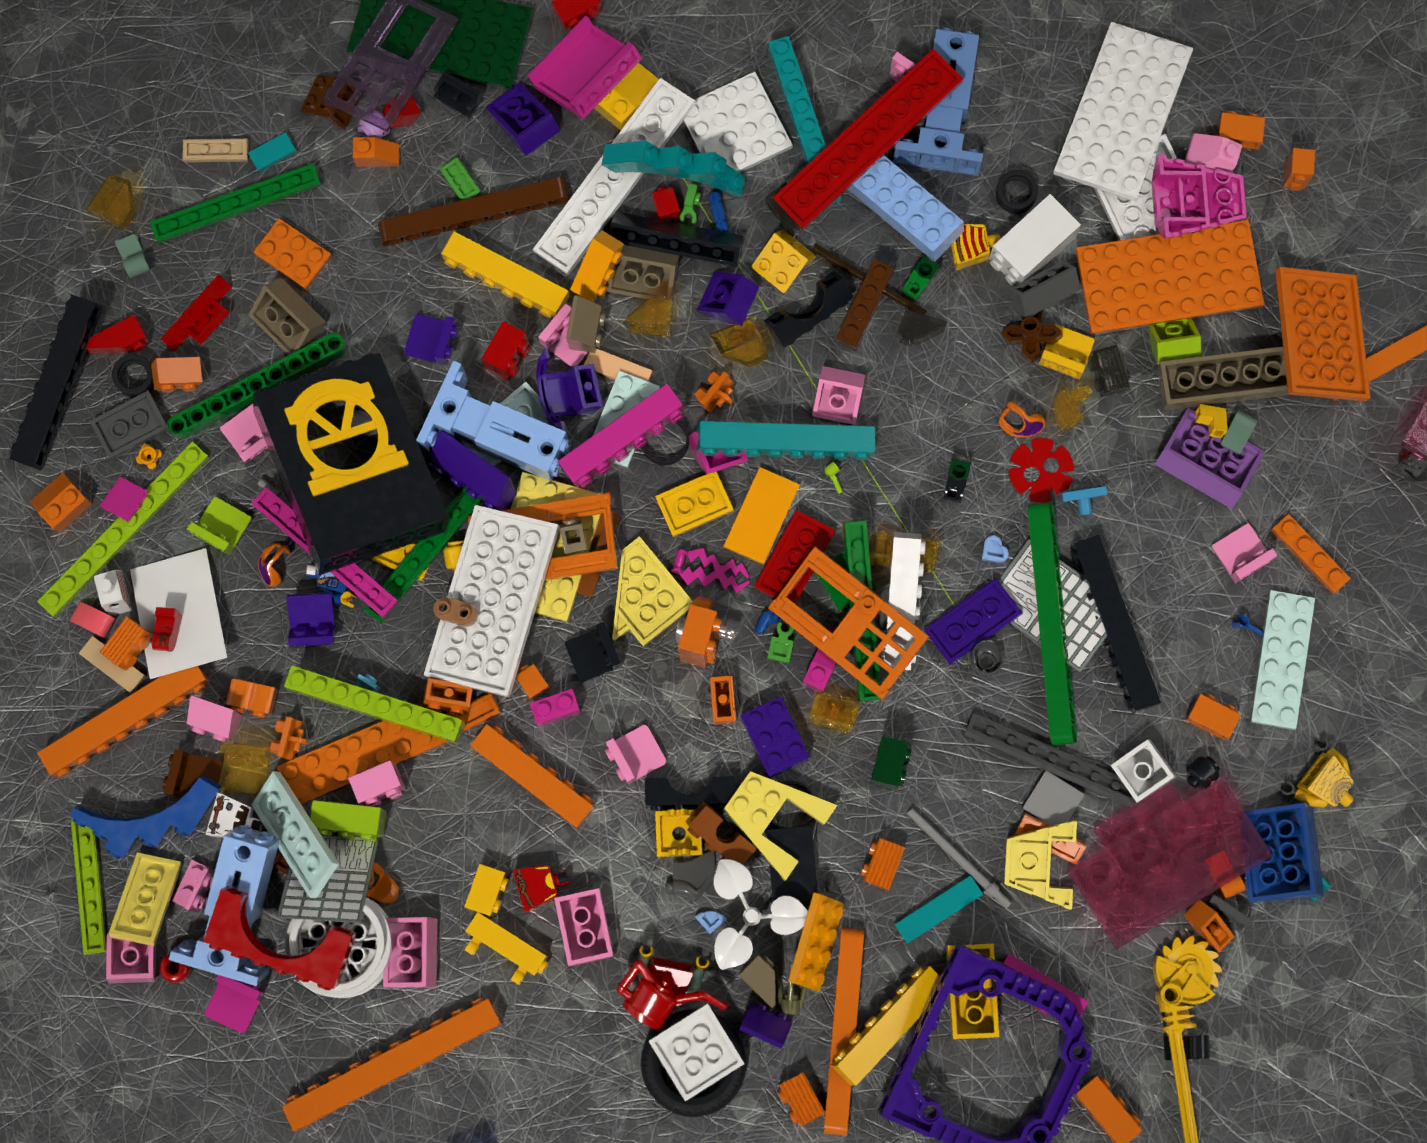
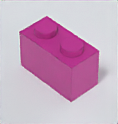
M573 689L529 703L539 728L581 713Z

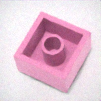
M391 760L348 778L358 804L362 806L377 807L382 804V800L386 798L390 800L402 796V792L406 790L397 765Z
M107 934L106 980L109 984L156 982V943L155 946L112 938Z

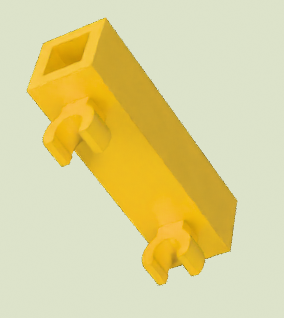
M479 912L476 913L465 931L473 936L465 948V951L474 956L480 944L484 943L519 966L511 978L518 985H520L527 972L534 976H537L538 973L542 975L549 964L546 961L548 956Z

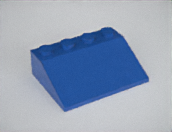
M1307 803L1239 812L1249 903L1324 897L1313 807Z

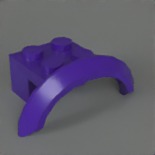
M545 348L538 359L536 370L539 400L547 422L551 426L566 432L564 421H559L557 418L594 414L603 406L594 364L573 366L567 372L546 374L550 356L548 348Z

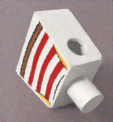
M112 570L94 576L100 604L110 616L132 611L122 570Z

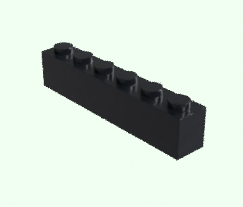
M618 211L615 212L610 227V236L627 246L737 267L740 259L744 237L742 235Z

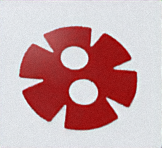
M1035 438L1031 440L1033 452L1024 443L1014 451L1010 462L1021 467L1009 469V477L1013 487L1021 495L1031 487L1029 500L1047 502L1052 500L1050 488L1058 496L1059 492L1069 489L1073 478L1062 474V472L1074 471V463L1071 455L1062 445L1051 453L1054 440ZM1048 458H1055L1059 462V469L1054 473H1049L1044 469V462ZM1028 467H1035L1039 471V478L1035 482H1029L1024 478V471Z

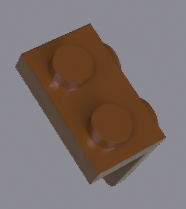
M175 749L174 754H171L168 760L169 774L163 780L162 789H165L164 794L182 798L202 775L218 784L223 767L222 761L188 754L185 751Z

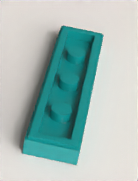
M970 875L896 923L895 927L906 944H908L982 896L983 893Z

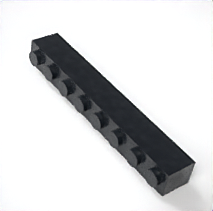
M72 294L66 302L64 316L57 325L56 337L51 342L48 358L42 365V374L34 386L32 400L26 407L25 419L20 424L17 440L11 447L10 460L42 471L87 352L86 347L93 336L103 306Z
M1096 535L1073 543L1070 556L1073 563L1077 562L1080 570L1077 572L1081 580H1086L1091 591V593H1087L1089 601L1094 599L1107 637L1102 643L1104 647L1108 646L1110 652L1108 660L1111 667L1116 668L1118 674L1116 682L1120 689L1123 688L1126 697H1123L1127 710L1131 709L1132 714L1158 706L1161 701L1100 536Z

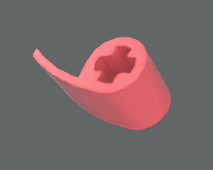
M79 602L70 619V622L102 638L107 636L115 621V618L83 602Z

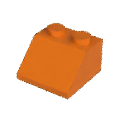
M63 472L30 501L39 515L59 534L92 505Z

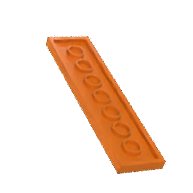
M440 711V712H439V713H442V714H446V715L452 716V715L449 714V712H446V711ZM382 721L277 766L300 804L304 805L351 785L348 778L390 760L396 765L449 742Z

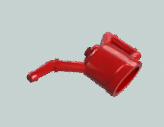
M636 960L630 966V970L623 980L618 983L616 989L619 995L626 998L623 1002V1007L640 1022L657 1030L663 1027L666 1019L677 1004L704 1000L719 1007L721 1010H725L728 1006L725 1001H721L706 991L698 990L696 992L675 995L670 982L665 978L662 980L659 978L655 979L642 960ZM640 973L643 978L638 982L634 990L630 991L628 987L637 974Z

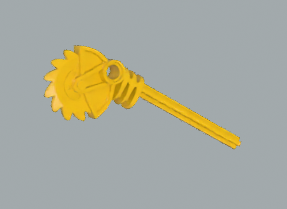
M1194 936L1188 937L1182 944L1180 938L1176 937L1173 940L1171 950L1168 946H1163V957L1155 956L1153 962V975L1158 986L1155 992V999L1159 1004L1160 1012L1165 1013V1017H1162L1161 1021H1165L1167 1026L1162 1029L1168 1034L1184 1143L1199 1142L1182 1031L1187 1028L1197 1027L1195 1023H1190V1018L1195 1015H1189L1188 1009L1194 1008V1006L1188 1005L1200 1004L1211 999L1215 995L1211 990V985L1214 987L1219 986V981L1214 972H1222L1221 967L1213 961L1219 955L1214 951L1205 950L1208 942L1202 941L1194 944ZM1167 989L1173 993L1172 1001H1168L1165 998V991Z

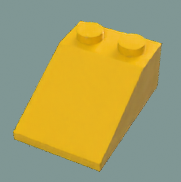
M638 63L594 109L619 130H622L659 79Z

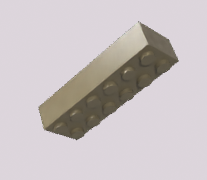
M1283 347L1161 361L1156 368L1163 411L1198 407L1200 404L1214 405L1288 395Z

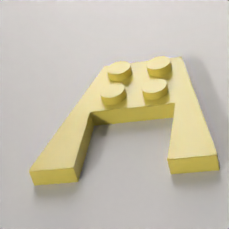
M750 771L724 810L785 881L799 861L764 837L762 833L786 799L822 825L826 823L837 805Z

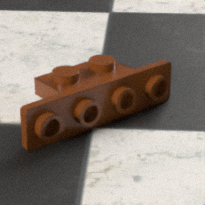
M612 512L613 530L615 535L620 520V515ZM601 514L590 552L607 550L604 514ZM601 572L583 574L577 594L592 598Z

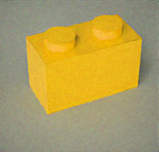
M479 864L465 908L493 917L494 913L497 914L502 902L498 900L501 891H506L509 879L506 878L507 873Z

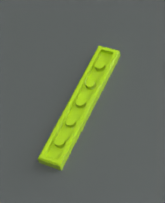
M71 819L83 955L107 952L97 836L93 834L94 830L87 826L85 828L73 822L74 819Z

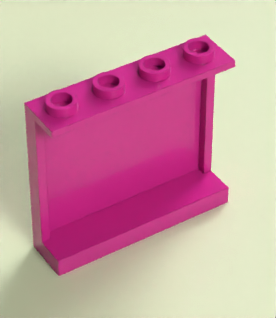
M585 16L527 76L538 91L576 116L584 119L642 60V57L632 43L628 42L626 45L594 26L589 17Z

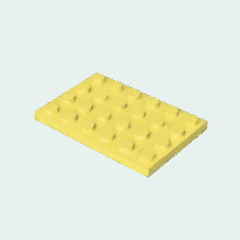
M522 472L516 490L517 495L514 497L511 509L600 493L576 488L553 480L551 482ZM601 514L576 518V521L581 520L587 550L565 554L559 529L551 559L590 552ZM557 521V522H551V523H555V524L560 525V524H563V521ZM570 530L568 535L573 537L577 532ZM582 575L544 581L535 613L568 623Z

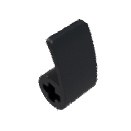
M1208 1035L1182 1036L1186 1059H1210ZM1164 1037L1165 1060H1172L1169 1038Z

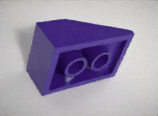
M520 82L513 87V90H508L486 106L487 111L525 156L560 132L552 114Z

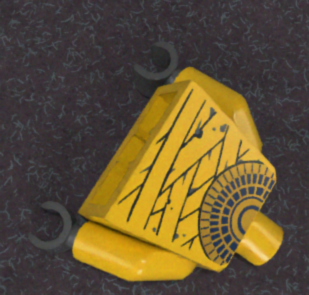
M1321 738L1319 741L1324 744L1325 748H1320L1317 744H1314L1315 752L1321 755L1297 784L1299 789L1296 790L1291 782H1285L1284 784L1289 785L1292 791L1287 793L1281 790V793L1284 796L1293 795L1294 799L1307 803L1312 807L1324 808L1327 805L1335 807L1338 803L1347 807L1354 799L1348 793V790L1353 785L1348 761L1334 748H1329L1327 739Z

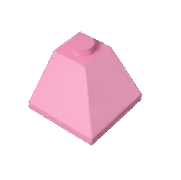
M1194 133L1192 134L1185 163L1200 164L1208 169L1232 172L1237 165L1242 145L1225 137Z

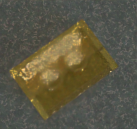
M877 532L876 535L872 534L869 552L870 565L891 567L894 537H890L889 533ZM921 537V541H926L925 555L920 554V563H924L923 571L935 572L938 563L939 542H934L933 538Z

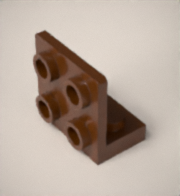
M319 74L314 80L300 111L306 115L326 118L338 129L345 130L363 92L347 79Z

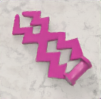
M704 548L688 552L681 549L676 550L677 555L671 572L680 575L687 585L696 578H699L705 588L712 581L718 579L724 590L731 584L735 593H738L750 584V581H746L737 585L733 575L726 578L724 574L727 570L731 569L735 577L740 571L746 578H749L742 563L736 566L732 559L721 566L714 554L706 557ZM685 556H688L690 563L699 556L704 568L712 563L714 571L708 576L705 575L701 566L694 572H691L690 566L685 571H682Z

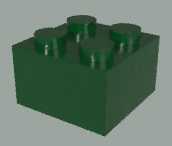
M882 736L870 785L894 791L899 786H903L907 772L903 770V766L908 764L912 749L908 748L909 742Z

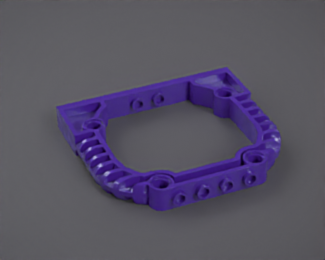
M957 942L878 1108V1112L882 1117L944 1143H1050L1053 1136L1056 1137L1061 1128L1060 1121L1063 1115L1066 1116L1071 1107L1070 1100L1073 1094L1076 1095L1081 1085L1079 1081L1083 1073H1087L1091 1064L1089 1060L1092 1051L1089 1044L1084 1040V1027L1077 1008L1059 990ZM987 979H993L992 987L984 988V982ZM979 990L984 996L991 998L999 995L1000 992H1004L1048 1012L1056 1018L1062 1028L1063 1033L1057 1046L1058 1055L1062 1061L1038 1112L1024 1117L1014 1133L998 1136L984 1133L942 1114V1108L936 1099L932 1096H923L917 1079L911 1074L921 1052L925 1051L929 1045L930 1038L928 1037L931 1031L935 1030L939 1024L940 1017L938 1016L949 993L958 997L965 993ZM1081 1045L1083 1047L1082 1052L1078 1055H1073L1074 1048ZM927 1106H934L932 1113L924 1114V1109ZM1043 1130L1041 1137L1033 1138L1035 1131Z

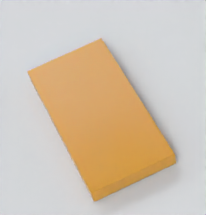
M759 467L723 548L764 565L800 484Z

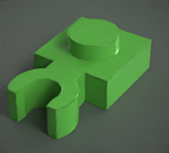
M779 622L777 625L779 637L772 636L767 659L789 664L794 641L788 640V637L793 634L794 628L790 626L788 632H783L781 630L782 622Z

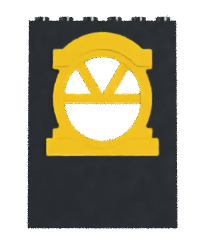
M380 353L366 354L359 360H348L340 366L334 368L326 367L318 373L312 375L304 374L297 380L282 381L275 387H264L253 393V412L319 575L442 534L446 531L448 515ZM331 401H345L346 405L341 431L319 415L316 410L323 404ZM355 405L363 408L371 416L372 421L351 428ZM313 420L330 435L308 441V422ZM377 429V448L370 460L358 468L341 470L330 467L318 459L312 451Z

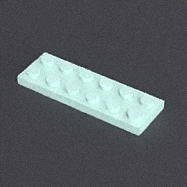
M1273 590L1269 591L1250 717L1251 723L1296 730L1315 598Z
M273 771L251 805L267 831L272 833L274 838L280 839L278 848L309 898H317L338 867L339 862L282 774Z

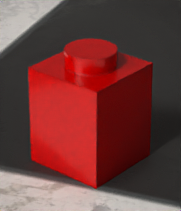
M412 95L392 98L382 110L391 128L412 125L421 114Z
M661 187L652 193L653 203L659 220L671 221L680 218V209L673 187Z

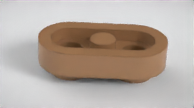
M443 597L438 599L433 607L434 614L440 620L469 627L475 624L478 619L477 609L470 603ZM447 605V610L442 612V606ZM465 610H467L468 615L466 617H462V613Z

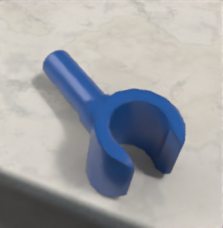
M1235 615L1240 619V623L1232 622L1234 628H1247L1260 636L1263 635L1264 631L1252 625L1247 615Z

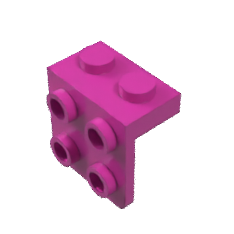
M218 975L215 981L219 984L205 1010V1016L240 1033H245L265 992L259 990L260 985L255 986Z

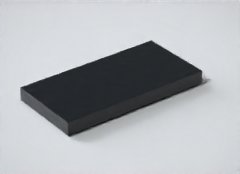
M812 825L766 829L768 840L799 861L785 881L775 868L770 865L773 902L779 897L791 896L809 910L813 893H818Z

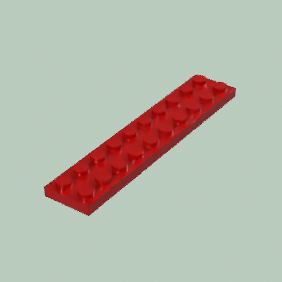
M933 48L773 197V200L804 230L962 84L964 79Z

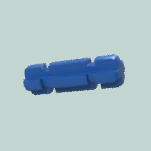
M712 192L708 195L710 204H712L711 210L714 222L717 223L715 224L716 230L728 232L720 193Z

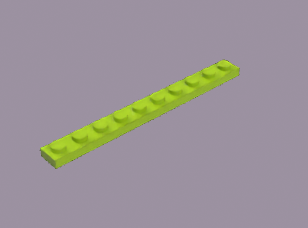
M191 442L146 489L149 494L131 520L127 522L118 518L37 602L55 618L209 459L208 455Z

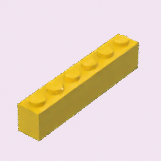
M453 232L441 253L443 260H445L444 263L453 269L458 267L464 270L463 273L468 277L474 279L476 276L483 280L482 283L492 289L494 286L501 289V293L509 298L514 296L520 299L521 304L528 308L533 306L539 309V312L547 318L555 317L570 297L569 291L456 232Z
M919 966L911 974L912 979L907 984H901L896 990L897 995L892 1000L888 999L880 1007L882 1011L876 1017L872 1016L865 1023L866 1028L861 1033H856L849 1040L850 1045L845 1050H840L833 1059L835 1061L831 1066L849 1085L857 1086L924 1013L940 979V976L931 966Z

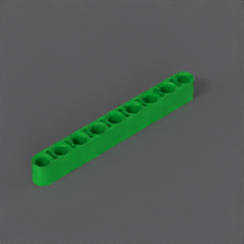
M331 333L172 416L167 422V428L175 438L186 439L253 403V393H256L253 390L255 383L261 382V388H272L282 381L297 380L300 376L309 374L342 357L347 350L346 343L339 334ZM333 342H340V346L337 349L330 348ZM314 352H321V356L318 359H311V355ZM295 362H301L299 369H291ZM276 372L282 373L280 379L272 380L273 374ZM236 393H243L240 400H233ZM217 403H223L221 410L214 411V406ZM198 413H203L202 420L194 421V417ZM183 423V429L175 432L176 425Z

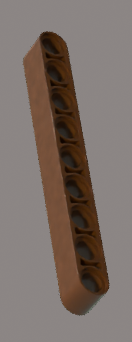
M557 177L379 221L377 225L382 245L391 246L564 204L570 200L565 178Z

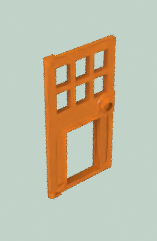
M610 492L503 511L550 523L563 521L567 518H581L604 514L607 550L550 559L544 581L618 569ZM469 515V516H468V522H469V523H470V520H471V516H472V515Z
M817 547L813 548L779 596L768 607L771 612H774L874 692L881 700L886 698L891 691V687L930 637ZM809 568L855 603L833 633L788 598ZM880 611L895 621L887 635L872 623ZM900 627L916 638L908 650H905L892 639ZM867 628L882 639L874 652L859 641ZM887 644L902 655V658L894 668L879 657ZM854 645L869 656V659L861 669L846 658ZM874 661L889 672V675L881 685L866 674Z

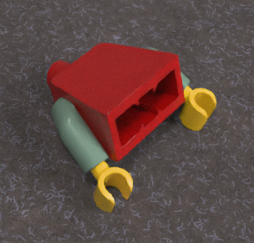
M643 945L640 947L639 951L643 957L641 960L653 977L661 980L663 978L667 979L675 995L696 992L700 988L704 976L703 970L708 967L709 959H707L705 966H701L698 963L700 958L698 956L695 960V965L653 957L654 949L652 946L650 947L651 951L649 954H643L644 947ZM639 973V979L641 980L643 977Z

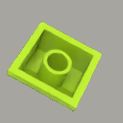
M1192 318L1147 325L1152 354L1157 365L1161 361L1201 357V335Z

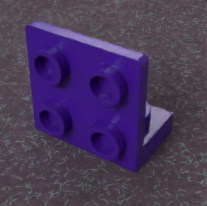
M332 593L287 595L290 623L289 646L334 644L336 627Z

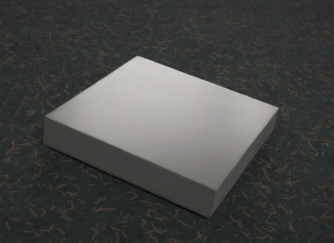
M1045 771L1022 809L1052 826L1069 821L1085 794L1049 771Z

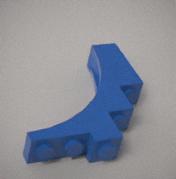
M202 775L189 792L178 802L165 810L148 816L134 818L110 817L94 813L80 805L76 806L69 816L74 818L73 822L84 828L87 826L94 830L93 834L101 839L107 838L108 841L104 847L108 849V853L117 859L120 857L124 859L128 856L139 837L149 847L161 845L172 825L175 826V831L184 836L187 834L191 836L195 833L222 786Z

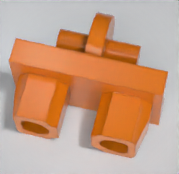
M713 371L707 380L712 385L711 388L707 391L701 387L694 395L704 410L711 414L716 407L720 408L724 403L727 405L733 403L729 396L733 393L731 388L734 382L726 372L723 371L720 374Z
M286 717V720H277L275 729L276 732L282 733L280 741L273 740L271 742L270 751L283 759L293 760L295 753L300 751L301 744L308 745L309 740L303 739L305 731L302 730L303 722L291 717Z

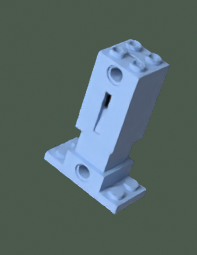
M453 361L416 439L421 450L430 454L438 433L443 430L454 439L458 436L475 443L478 450L482 453L552 482L554 476L558 477L562 468L558 461L566 456L571 448L567 433L492 401L490 406L473 399L469 391L464 389L468 378H466L467 375L462 364Z
M239 825V827H235L224 835L204 912L205 915L209 916L207 928L220 890L229 886L248 893L246 914L251 929L252 923L261 915L280 839L274 838V835L269 832H254L251 827ZM205 934L197 941L192 939L184 940L171 951L169 957L171 961L255 986L269 974L270 966L262 967L252 963L253 960L244 957V959L233 957L230 955V951L211 949L208 943L203 942Z

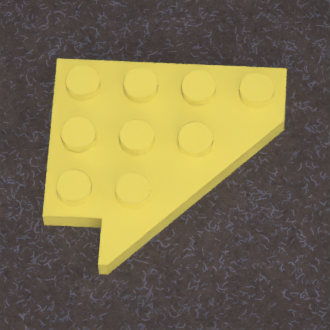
M640 536L622 550L612 639L615 642L630 630L644 647L686 614L693 601Z

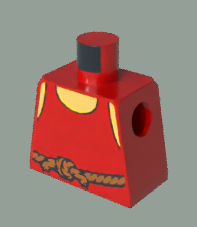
M550 865L513 870L525 913L555 900L554 898L559 897L557 887L569 884L566 871L553 874Z

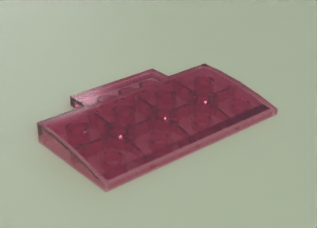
M1222 778L1185 801H1182L1174 786L1170 783L1094 828L1093 831L1105 849L1069 869L1066 873L1117 950L1271 858L1273 855L1226 781Z

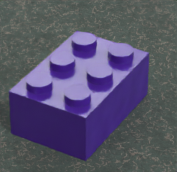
M781 696L740 715L744 728L769 779L810 760V756Z

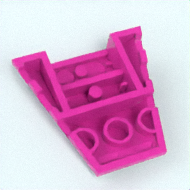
M1162 154L1157 155L1151 186L1154 222L1164 239L1247 218L1244 178L1242 175L1219 169H1208L1200 164L1185 163V160L1166 158V155Z

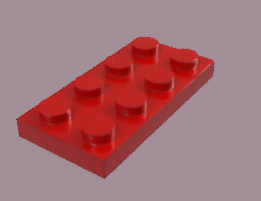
M796 510L754 588L776 599L814 547L825 552L836 530ZM811 568L806 571L788 596L795 604L798 602L814 572Z

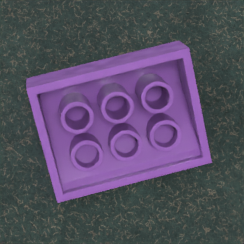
M1187 408L1154 465L1233 509L1248 485L1265 451L1248 441L1240 454L1230 451L1220 445L1223 438L1209 436V425L1196 423L1195 411Z

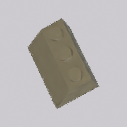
M624 245L621 250L623 256L613 268L615 274L607 283L608 289L606 292L671 304L679 256Z
M282 278L264 285L248 314L288 355L311 344L319 336L326 324V321Z

